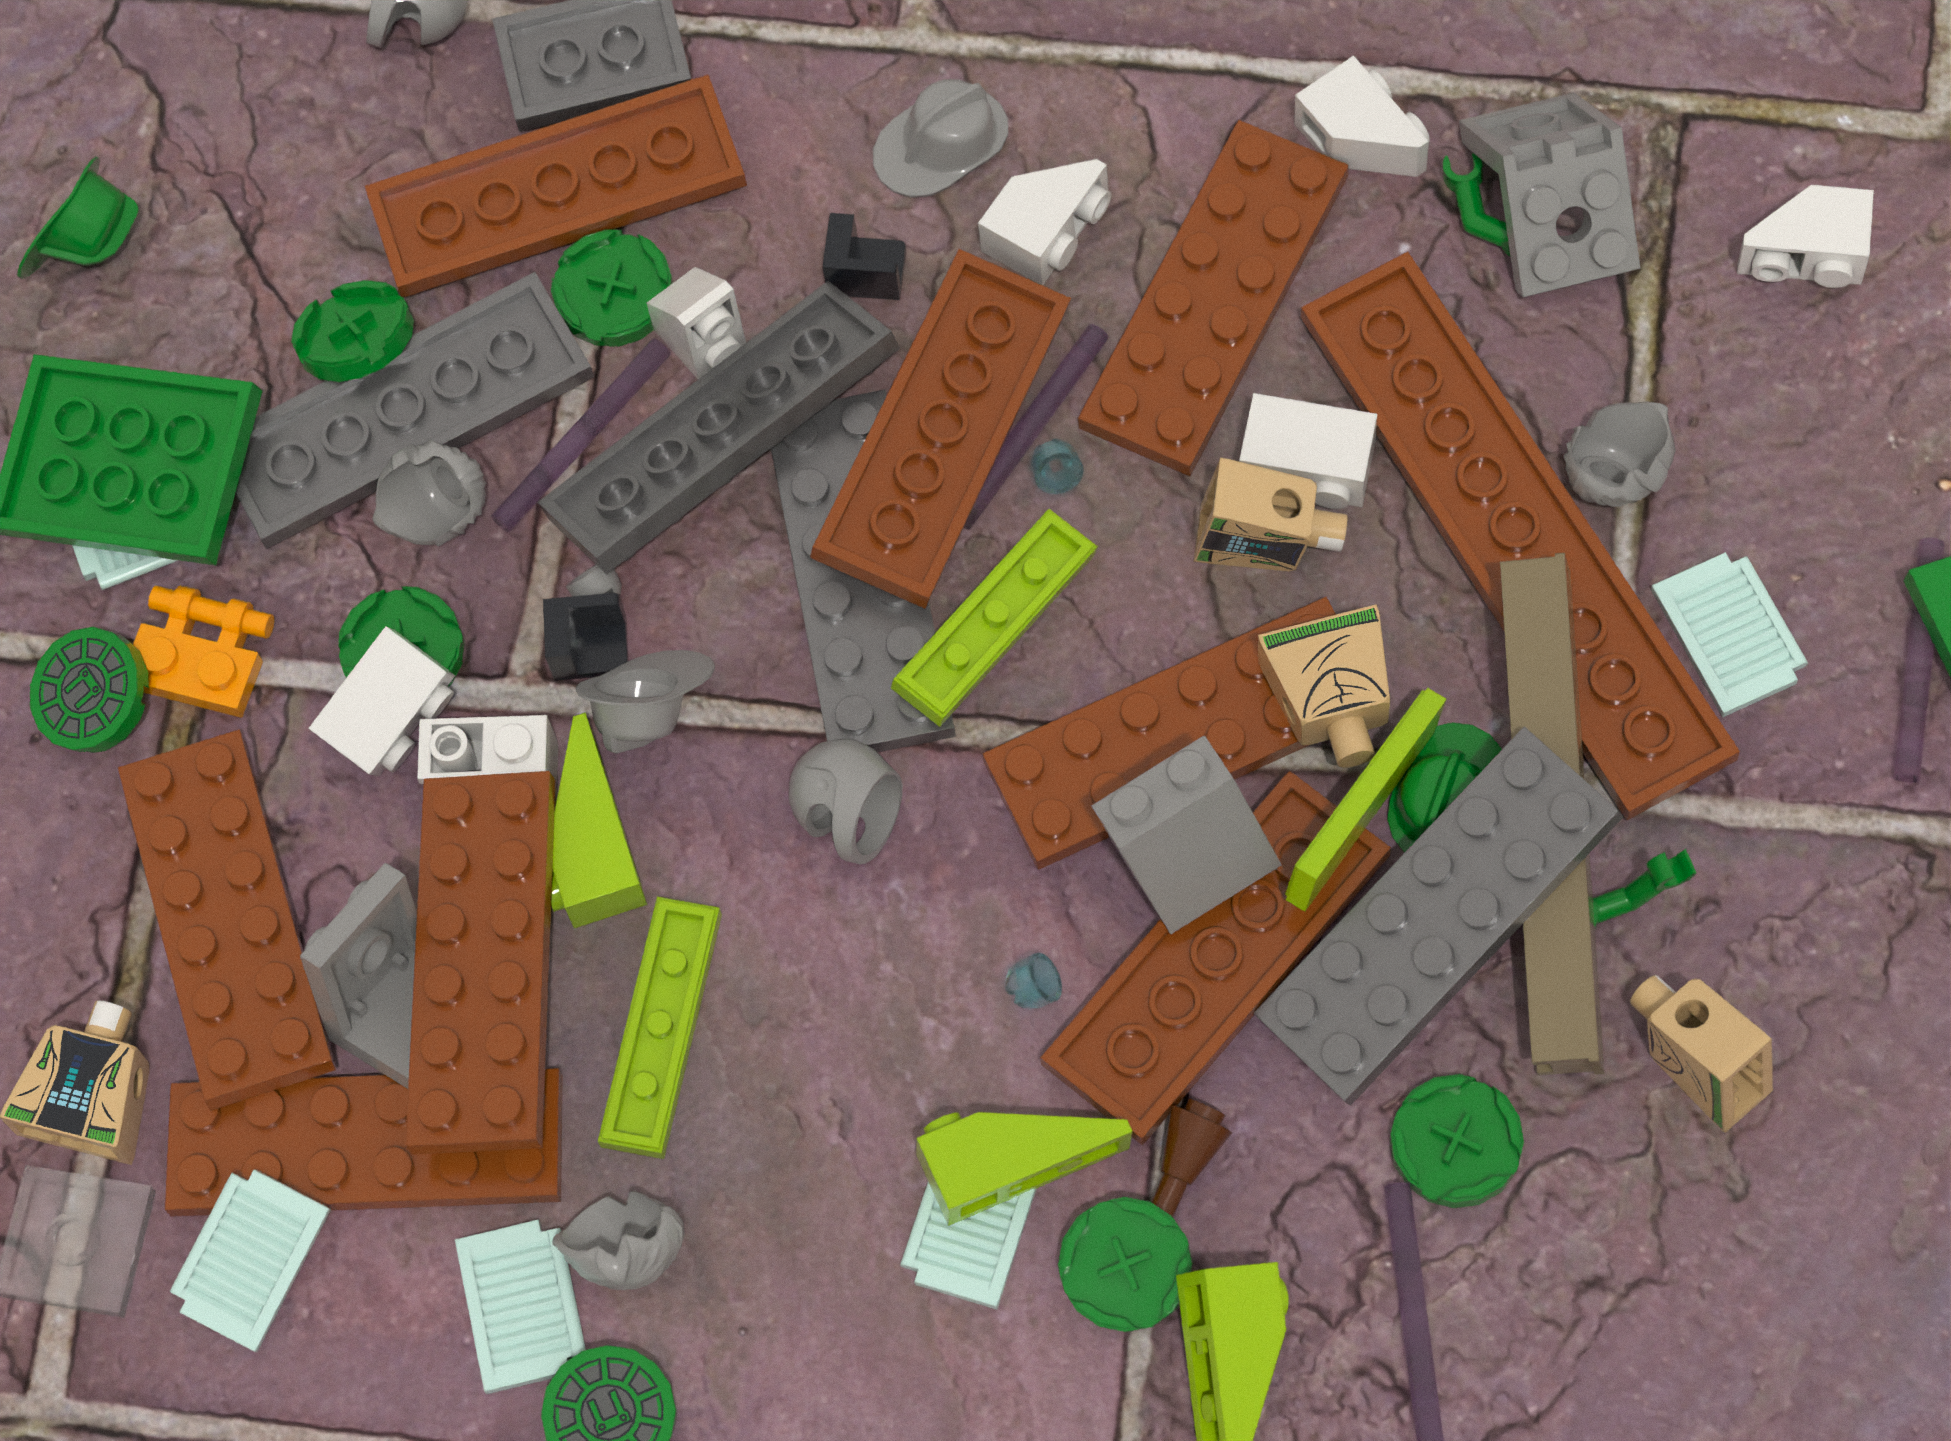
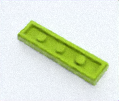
M1048 509L892 681L891 689L941 727L1094 557L1098 546L1052 510Z
M1429 688L1421 691L1295 864L1285 893L1287 895L1286 901L1304 912L1308 909L1434 734L1446 703V698Z
M657 897L598 1138L601 1148L659 1159L665 1158L721 922L722 913L719 907Z

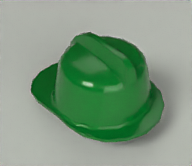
M95 156L90 160L70 196L31 243L18 267L17 276L23 280L33 274L49 257L85 266L101 263L112 257L123 245L138 216V205L132 198L122 193L118 188L97 174L100 164L99 157Z
M1455 722L1436 727L1434 734L1398 782L1390 798L1387 818L1393 839L1404 853L1502 750L1489 733L1474 725Z

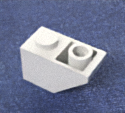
M1354 56L1295 95L1294 125L1319 153L1348 164L1349 169L1413 177H1417L1426 171L1430 138L1425 126L1415 114L1411 112L1405 114L1392 100L1390 88L1383 77L1375 70L1368 72Z
M1094 159L1012 176L978 222L981 252L1036 283L1043 285L1054 269L1061 271L1068 265L1078 245L1077 237L1088 222L1091 224L1097 223L1105 213L1111 199V192L1108 191L1107 164Z
M1821 185L1808 186L1744 234L1738 259L1737 274L1753 275L1756 279L1766 282H1779L1787 278L1812 280L1819 285L1831 288L1844 287L1849 284L1861 285L1870 254L1874 190Z
M694 267L647 302L654 331L697 379H700L746 344L734 289L726 280Z
M547 715L420 719L417 775L420 784H424V779L550 771L556 781L555 802L557 801L558 741Z

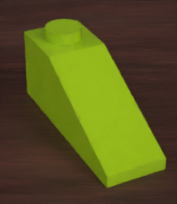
M586 713L573 716L554 812L552 866L554 872H552L551 906L554 912L565 909L574 929L647 905L595 736Z
M977 1112L961 1118L960 1113H951L932 1121L924 1127L925 1135L916 1138V1155L948 1226L1000 1203L1009 1201L1034 1188L1037 1189L1130 1149L1133 1131L1127 1119Z
M1278 1262L1202 1269L1176 1275L1196 1440L1253 1441L1286 1333L1285 1315L1288 1310L1289 1299L1286 1285L1279 1276Z

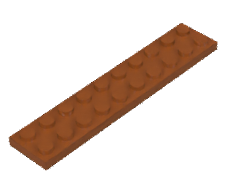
M1409 252L1302 306L1301 319L1359 409L1363 412L1377 414V437L1503 631L1504 616L1500 562L1555 557V553H1565L1571 573L1583 754L1625 819L1629 820L1736 762L1740 750Z

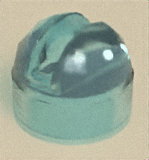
M1057 438L1052 439V441L1038 445L1031 456V471L1035 482L1046 493L1062 494L1076 487L1082 479L1084 472L1083 464L1076 449L1067 441ZM1060 458L1064 469L1053 473L1050 461Z
M1034 953L1019 960L1008 970L1005 979V990L1009 995H1016L1014 1003L1017 1006L1031 1010L1042 1008L1057 1001L1062 993V982L1059 972L1051 959L1043 953Z

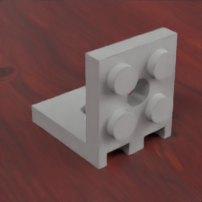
M1576 93L1459 120L1462 144L1499 174L1515 290L1522 297L1640 269L1622 127ZM1581 207L1584 219L1579 230L1569 236H1559L1556 231V222L1559 215L1567 208Z
M384 863L370 880L361 882L353 890L347 905L327 927H321L313 933L305 946L304 952L300 955V959L328 1040L408 1089L417 912L406 875Z

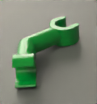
M1472 152L1473 170L1469 174L1458 175L1451 170L1450 160L1446 155L1443 160V179L1445 185L1456 194L1464 230L1470 235L1502 247L1503 251L1511 257L1506 222L1489 216L1484 211L1479 188L1483 180L1482 160Z
M1687 850L1681 851L1669 860L1665 852L1653 857L1646 863L1648 870L1626 886L1594 897L1595 930L1597 924L1637 910L1662 891L1681 885L1696 875V871Z

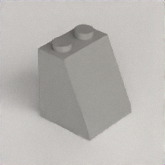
M1205 735L1092 805L1115 848L1170 934L1282 865L1234 778Z

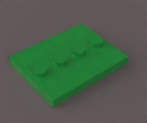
M34 354L0 472V535L216 566L263 391L256 384L248 381Z

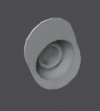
M944 79L932 83L918 95L914 105L895 117L880 132L873 147L874 169L880 181L894 193L911 198L932 196L949 188L974 169L988 162L1002 150L1008 137V117L1001 104L985 92L979 83L971 84L959 79Z
M687 650L661 651L640 656L601 676L582 681L576 686L575 691L579 697L590 701L593 720L599 733L602 734L604 746L608 751L617 754L644 747L654 740L670 735L677 725L683 695L711 678L715 665L710 657L700 652Z

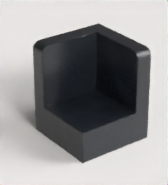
M830 213L822 266L825 283L827 281L831 282L848 297L900 301L906 259L905 243L901 240L858 237L854 214Z
M606 593L543 599L545 658L554 681L601 676L629 661L627 617L619 594Z

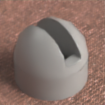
M595 564L569 582L566 588L571 596L617 593L620 596L622 585L614 569L605 574Z

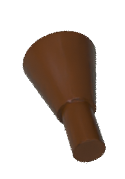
M1189 1099L1185 1109L1172 1106L1161 1167L1163 1176L1151 1200V1203L1174 1217L1187 1185L1193 1184L1231 1136L1232 1132L1221 1126L1226 1116L1225 1114L1192 1099Z

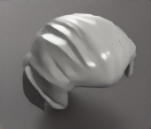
M1645 401L1607 405L1600 410L1595 409L1586 426L1574 428V433L1571 435L1572 441L1566 443L1568 452L1563 456L1566 461L1565 470L1569 477V483L1572 489L1580 495L1581 499L1611 507H1620L1629 503L1634 504L1648 496L1652 491H1659L1667 478L1668 470L1674 460L1676 449L1674 437L1669 426L1668 407L1661 403Z
M433 440L426 441L422 445L415 446L410 444L391 456V460L379 475L376 489V509L372 517L374 524L388 534L413 544L441 546L451 539L465 534L464 529L467 527V523H474L476 516L482 515V507L486 502V492L484 489L486 482L480 465L475 459L469 458L466 452H460L457 447L442 445Z
M635 1190L629 1192L626 1205L610 1196L592 1204L583 1210L565 1230L553 1237L552 1245L564 1255L565 1261L586 1280L609 1289L634 1290L653 1283L669 1268L682 1246L685 1236L684 1224L679 1213L670 1206H666L662 1202L651 1199Z

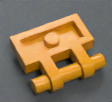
M157 585L154 586L149 595L148 607L151 610L169 614L165 629L141 623L133 646L140 651L148 670L149 688L144 686V693L242 718L263 664L258 652L243 649L248 634L268 639L273 631L274 615L256 611L252 603L234 598L230 599L228 603L201 597L200 590L182 585L178 586L175 590ZM195 621L221 627L218 641L215 642L191 636Z

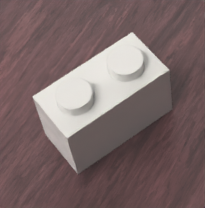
M1253 393L1239 462L1312 479L1317 484L1315 503L1322 507L1331 509H1342L1348 505L1363 507L1376 441L1377 414Z
M385 626L308 729L369 775L380 776L385 768L393 773L402 765L413 750L415 742L409 736L418 726L420 719H435L452 698L454 692L447 686L455 675L396 630Z

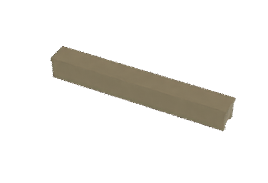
M1555 553V557L1500 562L1511 740L1525 726L1585 780L1571 573L1565 553ZM1589 853L1523 923L1532 1064L1537 1065L1538 1075L1594 1072L1595 1075L1605 1074Z

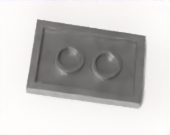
M568 0L492 19L519 132L566 121L691 80L672 0Z

